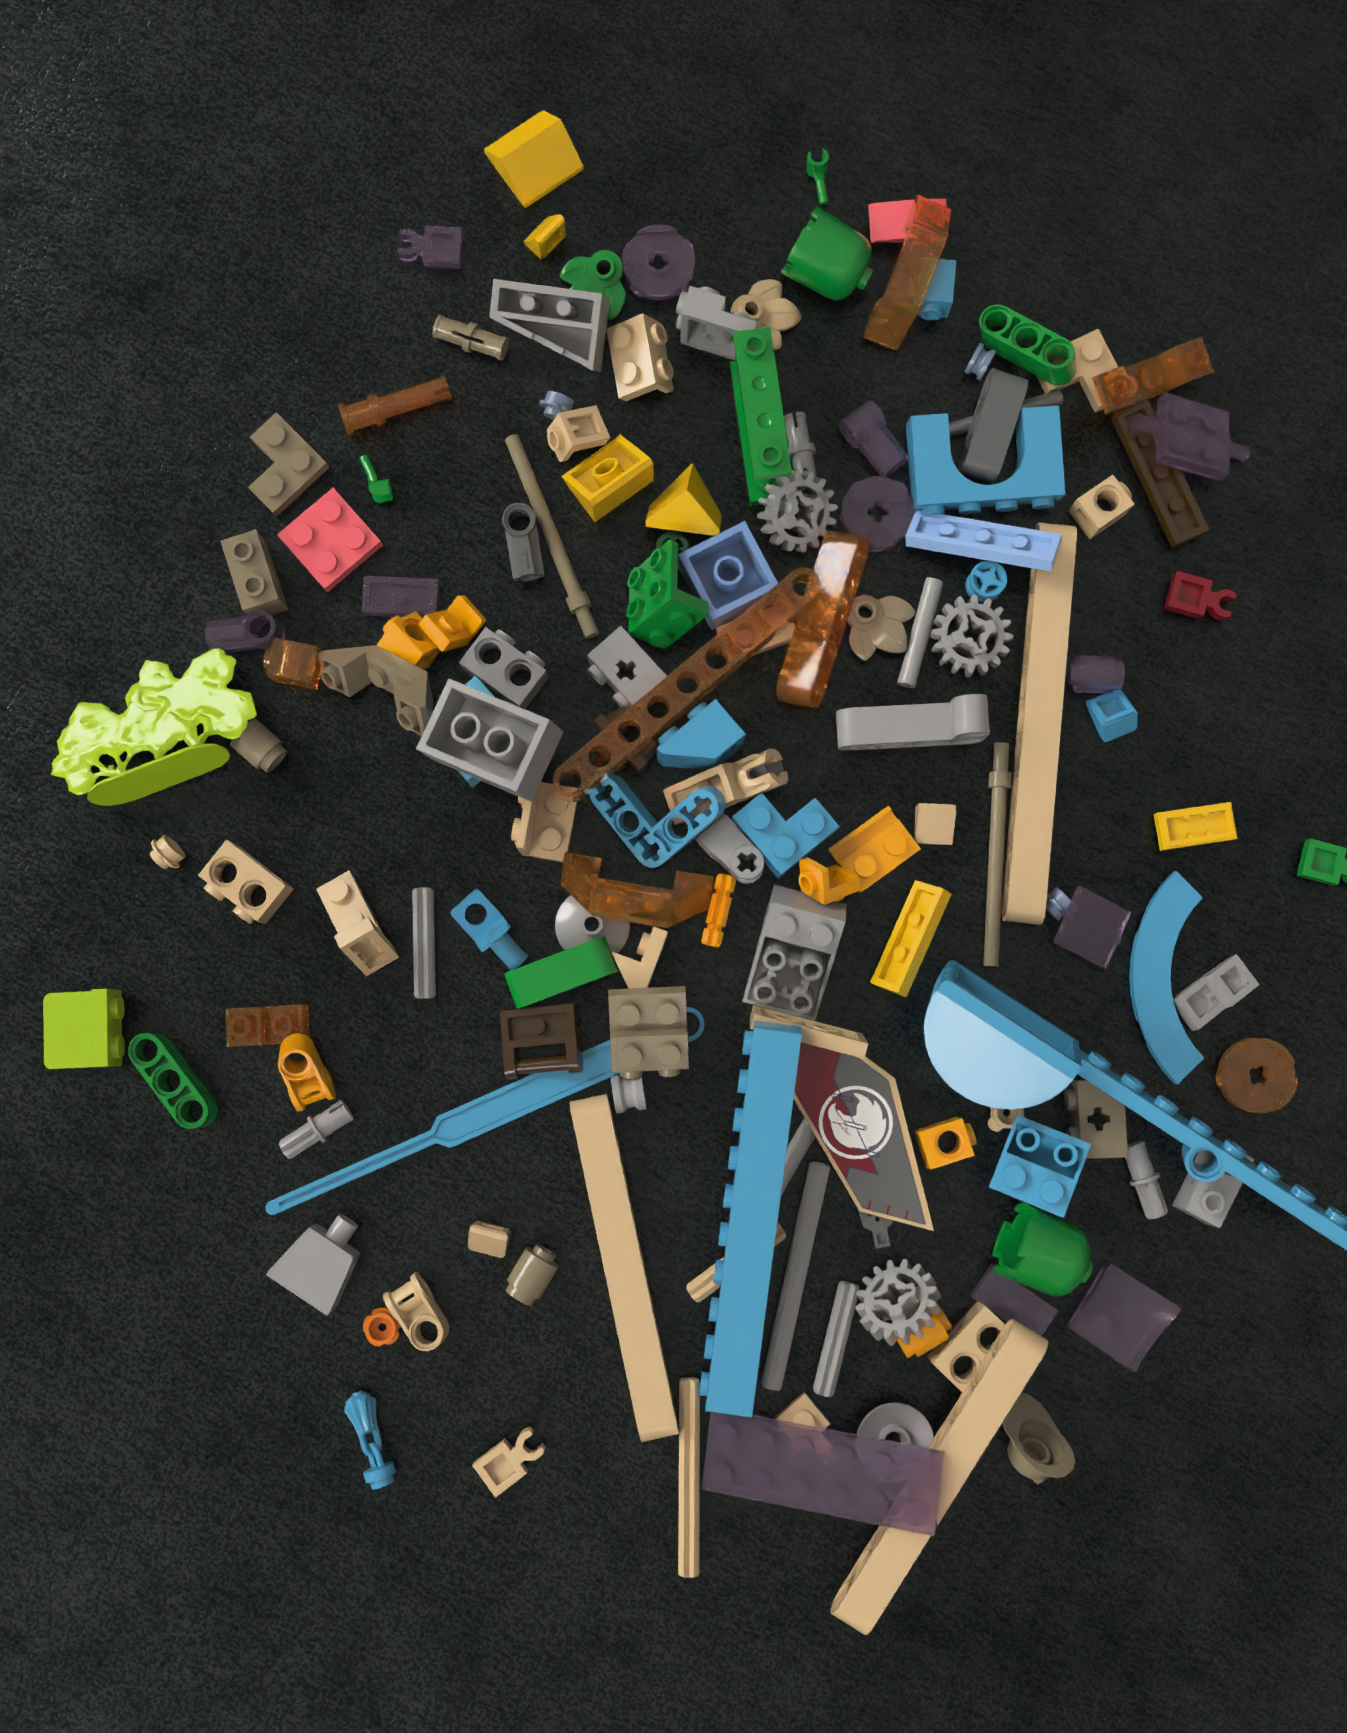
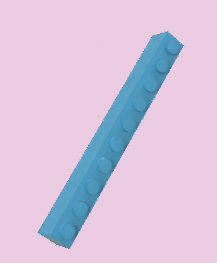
M754 1020L753 1031L745 1030L742 1054L750 1055L748 1070L740 1069L737 1093L745 1094L743 1108L735 1107L733 1131L740 1132L738 1147L730 1146L728 1170H735L733 1185H725L723 1208H730L729 1223L721 1222L718 1246H725L724 1260L716 1259L713 1283L721 1284L719 1298L711 1297L709 1321L716 1322L714 1335L707 1334L704 1358L711 1359L710 1372H702L699 1396H706L705 1411L745 1417H752L802 1036L801 1026Z

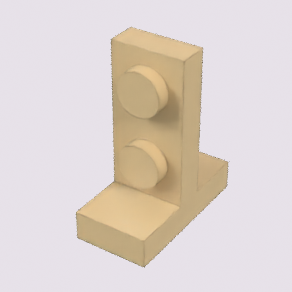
M350 871L317 888V892L338 933L334 938L339 948L366 976L399 958L394 946L383 935L354 875Z

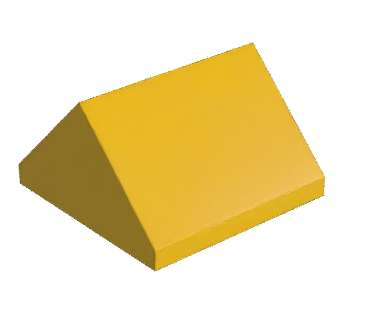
M543 110L484 149L489 160L524 208H527L584 170L583 164L561 119Z
M619 435L562 475V478L593 521L596 522L654 481L653 462L649 456L622 435Z

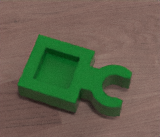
M1311 838L1305 840L1297 876L1332 886L1338 885L1340 877H1342L1343 881L1347 884V859H1345L1347 848Z

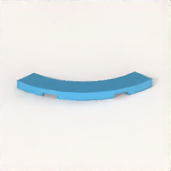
M1177 871L1172 872L1160 885L1145 909L1146 912L1134 937L1129 974L1131 1000L1136 1021L1139 1022L1151 1055L1174 1084H1179L1204 1059L1185 1033L1174 1006L1171 990V961L1179 932L1193 908L1203 898Z

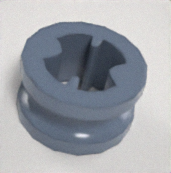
M980 342L964 373L968 375L969 373H975L977 375L976 379L981 381L996 354V350L986 351L984 344Z

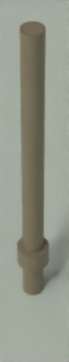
M518 434L510 435L505 439L506 445L568 594L566 602L571 614H576L585 638H593L599 634V631L589 609L592 606L587 592L581 590Z
M1004 742L994 743L993 772H989L988 788L992 789L983 966L999 967L1007 789H1011L1012 773L1008 772L1009 743Z

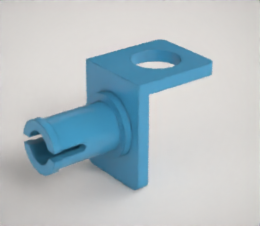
M479 889L473 890L451 910V916L471 936L478 948L484 952L490 947L508 966L510 971L519 967L528 957V954L507 933L511 927L510 924ZM475 903L484 906L487 913L485 920L476 925L470 924L465 919L467 907Z

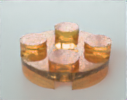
M1244 1038L1232 1044L1224 1052L1218 1065L1215 1081L1222 1090L1224 1097L1234 1107L1248 1113L1264 1114L1283 1108L1292 1099L1297 1089L1298 1077H1295L1294 1059L1284 1046L1271 1039ZM1259 1066H1262L1264 1068L1262 1076L1266 1079L1263 1084L1259 1082L1252 1084L1250 1082V1069H1257Z

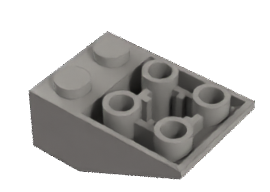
M774 884L742 1002L815 1021L846 922L847 904L831 902L823 905L803 892Z

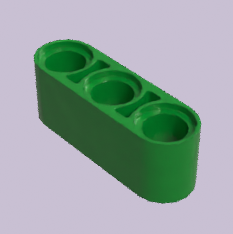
M1000 304L989 306L982 312L979 325L984 345L990 351L992 349L996 350L997 355L1056 386L1067 384L1074 378L1076 374L1075 349L1069 340ZM996 326H1004L1000 331H990ZM1027 342L1035 343L1030 348L1021 347L1024 343ZM1056 359L1067 360L1061 365L1051 364Z
M605 936L511 970L504 973L515 1006L519 1009L616 973L618 969Z
M143 1033L132 1039L128 1047V1055L131 1062L175 1121L181 1127L187 1129L205 1127L211 1124L216 1119L218 1105L171 1040L159 1033ZM150 1040H153L158 1048L157 1055L153 1060H149L144 1054L145 1045ZM172 1070L176 1071L180 1076V1085L175 1091L171 1090L167 1085V1076ZM193 1101H198L203 1107V1115L199 1121L193 1120L189 1114V1107Z

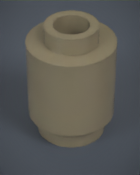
M256 718L247 723V728L243 731L240 738L232 739L230 746L257 770L262 768L266 773L271 772L287 754V750L282 747L283 742Z
M536 1244L534 1249L525 1247L507 1278L509 1284L505 1289L506 1292L516 1300L532 1306L535 1299L542 1297L559 1267L554 1262L556 1255L539 1244Z

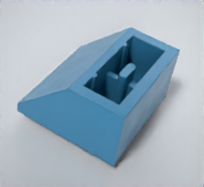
M716 699L709 705L702 702L687 715L690 720L678 730L676 726H673L658 739L660 745L657 747V761L666 767L709 770L723 764L743 747L745 733Z
M1016 1115L989 1187L1064 1218L1091 1144Z

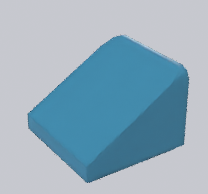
M1121 688L1086 701V706L1103 742L1111 741L1137 729L1138 713Z

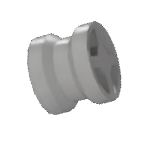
M619 1075L611 1076L616 1114L624 1113L627 1108L633 1107L638 1110L647 1109L642 1075L633 1079L622 1078Z

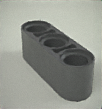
M994 368L989 371L958 462L957 469L960 473L992 484L996 481L1028 388L1027 379Z

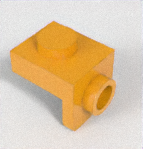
M808 857L799 860V885L801 892L821 904L826 905L831 902L841 901L845 896L860 891V877L835 864L826 868Z

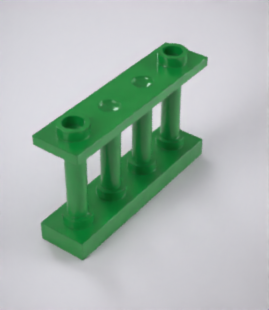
M771 327L733 332L736 361L730 362V372L750 506L762 505L758 502L759 498L768 499L769 493L765 489L767 484L777 486V477L792 476Z

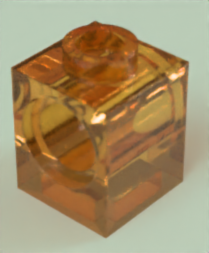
M274 638L272 648H267L265 652L263 667L267 670L266 675L274 682L318 690L321 677L320 672L322 670L318 654L322 650L315 645Z

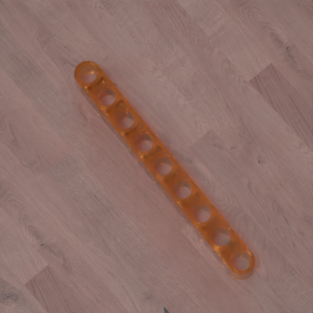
M798 568L792 571L559 766L553 776V786L558 796L567 802H577L583 799L812 607L816 602L821 587L820 578L817 573L809 568ZM797 582H804L810 586L812 593L808 596L797 595L792 586ZM768 606H776L782 610L783 617L779 620H770L765 616L763 610ZM740 630H748L753 633L755 641L748 645L740 644L736 640L735 634ZM717 653L725 658L727 664L721 669H713L706 663V658L711 654ZM686 677L692 678L698 685L694 692L688 694L681 692L677 687L678 681ZM658 701L665 703L669 708V712L662 718L651 716L648 712V707L652 703ZM631 725L639 730L640 736L636 741L627 743L621 740L618 735L623 727ZM596 750H605L610 754L611 759L606 766L596 767L589 761L591 754ZM568 774H575L582 780L581 786L574 792L564 791L560 786L561 780Z

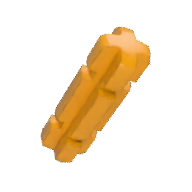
M718 874L714 885L716 892L712 893L705 922L708 926L704 928L701 939L704 945L717 948L722 943L724 932L721 931L722 927L725 928L732 901L730 893H734L736 878L731 875Z

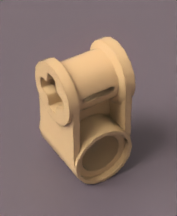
M415 1272L410 1276L411 1280L394 1292H385L383 1299L392 1316L399 1322L408 1336L411 1344L421 1351H430L438 1347L447 1338L449 1323L434 1300L430 1288L424 1279ZM414 1293V1297L405 1303L403 1302L404 1298ZM423 1321L433 1322L437 1326L438 1336L436 1340L429 1341L422 1336L420 1329Z

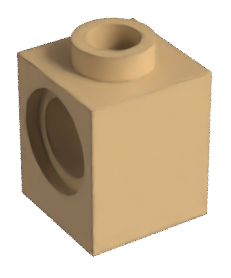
M1111 475L1079 497L1068 511L1088 538L1092 539L1125 516L1134 506V502L1132 501V494L1129 488L1123 482H1118L1114 475ZM1097 500H1106L1111 506V511L1107 512L1100 509Z

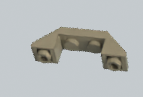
M376 645L324 650L318 654L322 669L320 672L321 678L330 689H335L351 697L370 683H373L375 686L394 694L397 708L396 716L400 725L408 731H413L420 736L423 735L433 713V698L427 671Z

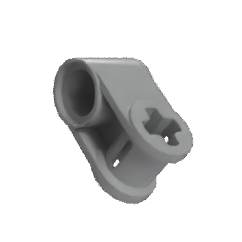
M724 813L696 838V841L704 851L717 863H720L738 882L744 884L754 883L762 875L764 868L763 855L746 838L741 829ZM743 858L748 861L753 858L755 860L753 866L755 871L751 872L749 869H745L741 872L739 870V859Z

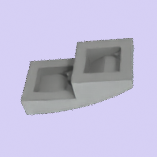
M1235 954L1173 998L1174 1006L1191 1031H1196L1225 1008L1234 1006L1260 984L1239 956Z

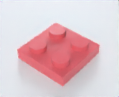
M334 488L329 490L277 534L326 592H329L383 546L377 536Z

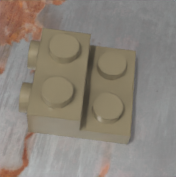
M685 986L608 990L612 1073L620 1072V1076L627 1079L638 1078L643 1074V1071H658V1074L661 1076L673 1077L679 1075L681 1069H689Z

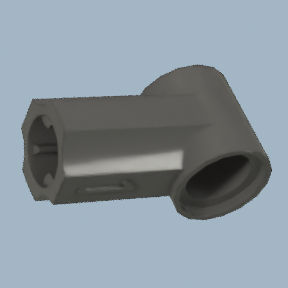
M524 503L511 504L502 515V523L505 528L513 581L526 582L545 577L535 514ZM518 516H524L530 520V524L525 530L516 531L511 528L512 520Z

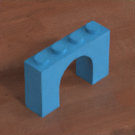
M1059 405L1022 408L1020 410L1015 425L1017 447L1015 470L1009 479L993 485H982L972 482L964 477L956 468L951 456L948 413L911 416L906 424L912 512L921 510L922 515L945 514L944 510L959 509V514L966 515L979 513L982 507H995L997 512L1017 510L1018 505L1032 504V509L1054 507V502H1058L1065 495Z

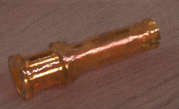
M441 376V378L381 397L372 393L367 395V399L350 405L340 403L338 408L348 436L354 435V430L373 424L379 427L386 423V418L452 398L444 376Z

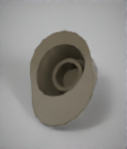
M1021 1392L1002 1422L1005 1432L1010 1438L1007 1448L1010 1462L1020 1474L1033 1479L1037 1484L1044 1482L1048 1477L1060 1478L1067 1476L1073 1470L1075 1463L1072 1448L1041 1403L1032 1396Z

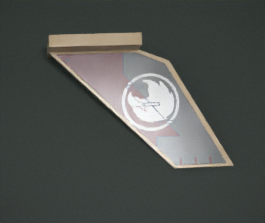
M753 1005L750 1015V1029H753L754 1020L801 1026L802 1036L793 1099L859 1211L934 1231L895 1077L865 1056L868 1042L863 1033Z

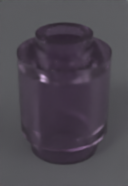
M1077 655L1074 663H1068L1066 673L1067 684L1073 685L1075 693H1112L1113 690H1121L1125 678L1123 660H1115L1114 656Z

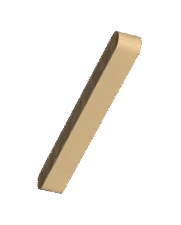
M607 1094L571 1101L570 1110L640 1441L645 1442L679 1434L678 1421L609 1098Z
M1010 1319L1005 1324L964 1391L967 1395L962 1393L840 1587L831 1606L830 1612L832 1615L864 1635H867L873 1629L1041 1362L1047 1350L1048 1340L1014 1319Z

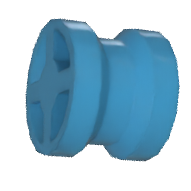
M982 561L978 563L966 580L965 587L968 596L971 598L972 595H977L978 603L983 604L987 598L992 599L991 602L996 600L1006 587V571L997 562Z

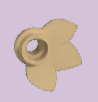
M768 279L755 283L748 295L738 297L732 304L731 312H742L748 315L751 320L757 321L756 329L771 327L774 350H779L782 344L780 332L793 328L798 324L802 316L795 304L785 298H781L782 283ZM745 308L751 310L754 315H749Z

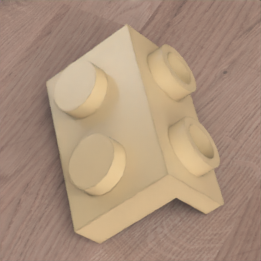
M642 313L606 329L617 392L620 399L628 401L656 389L666 394L673 391L672 378L674 372L668 360L665 346L667 334L660 322Z

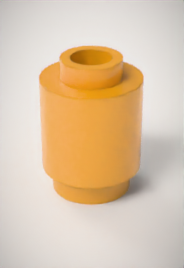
M942 1309L940 1314H931L930 1316L935 1323L934 1328L925 1325L921 1328L924 1338L920 1339L914 1333L910 1335V1344L905 1345L901 1338L897 1337V1341L907 1359L915 1354L919 1357L950 1339L946 1331L950 1330L952 1326Z

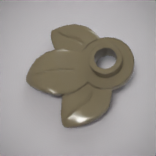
M860 595L852 599L846 609V619L852 627L849 635V644L852 651L863 661H867L876 648L889 653H904L907 649V635L902 623L907 622L915 615L913 607L907 601L895 596H886L877 600L869 595ZM866 607L870 609L872 615L869 618H862L858 610Z

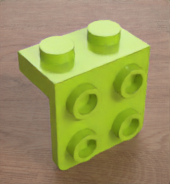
M91 989V991L49 993L44 997V1065L48 1069L122 1066L125 1042L122 1036L124 1001L121 997V990Z

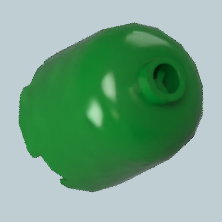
M816 206L811 214V217L816 219V222L810 219L806 228H803L786 260L793 265L786 263L781 274L826 298L843 300L849 297L856 287L863 290L874 271L868 267L872 257V248L868 239L861 233Z
M1022 1202L1018 1204L1014 1210L1019 1214L1012 1224L1004 1221L997 1236L993 1256L999 1259V1265H996L993 1271L1005 1278L1050 1296L1060 1297L1070 1294L1080 1283H1085L1092 1272L1093 1264L1090 1261L1091 1251L1087 1237L1078 1228L1029 1203Z

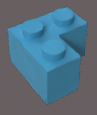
M762 792L732 816V821L761 852L765 864L778 879L794 867L800 859L805 858L834 834L840 827L816 798L785 821Z

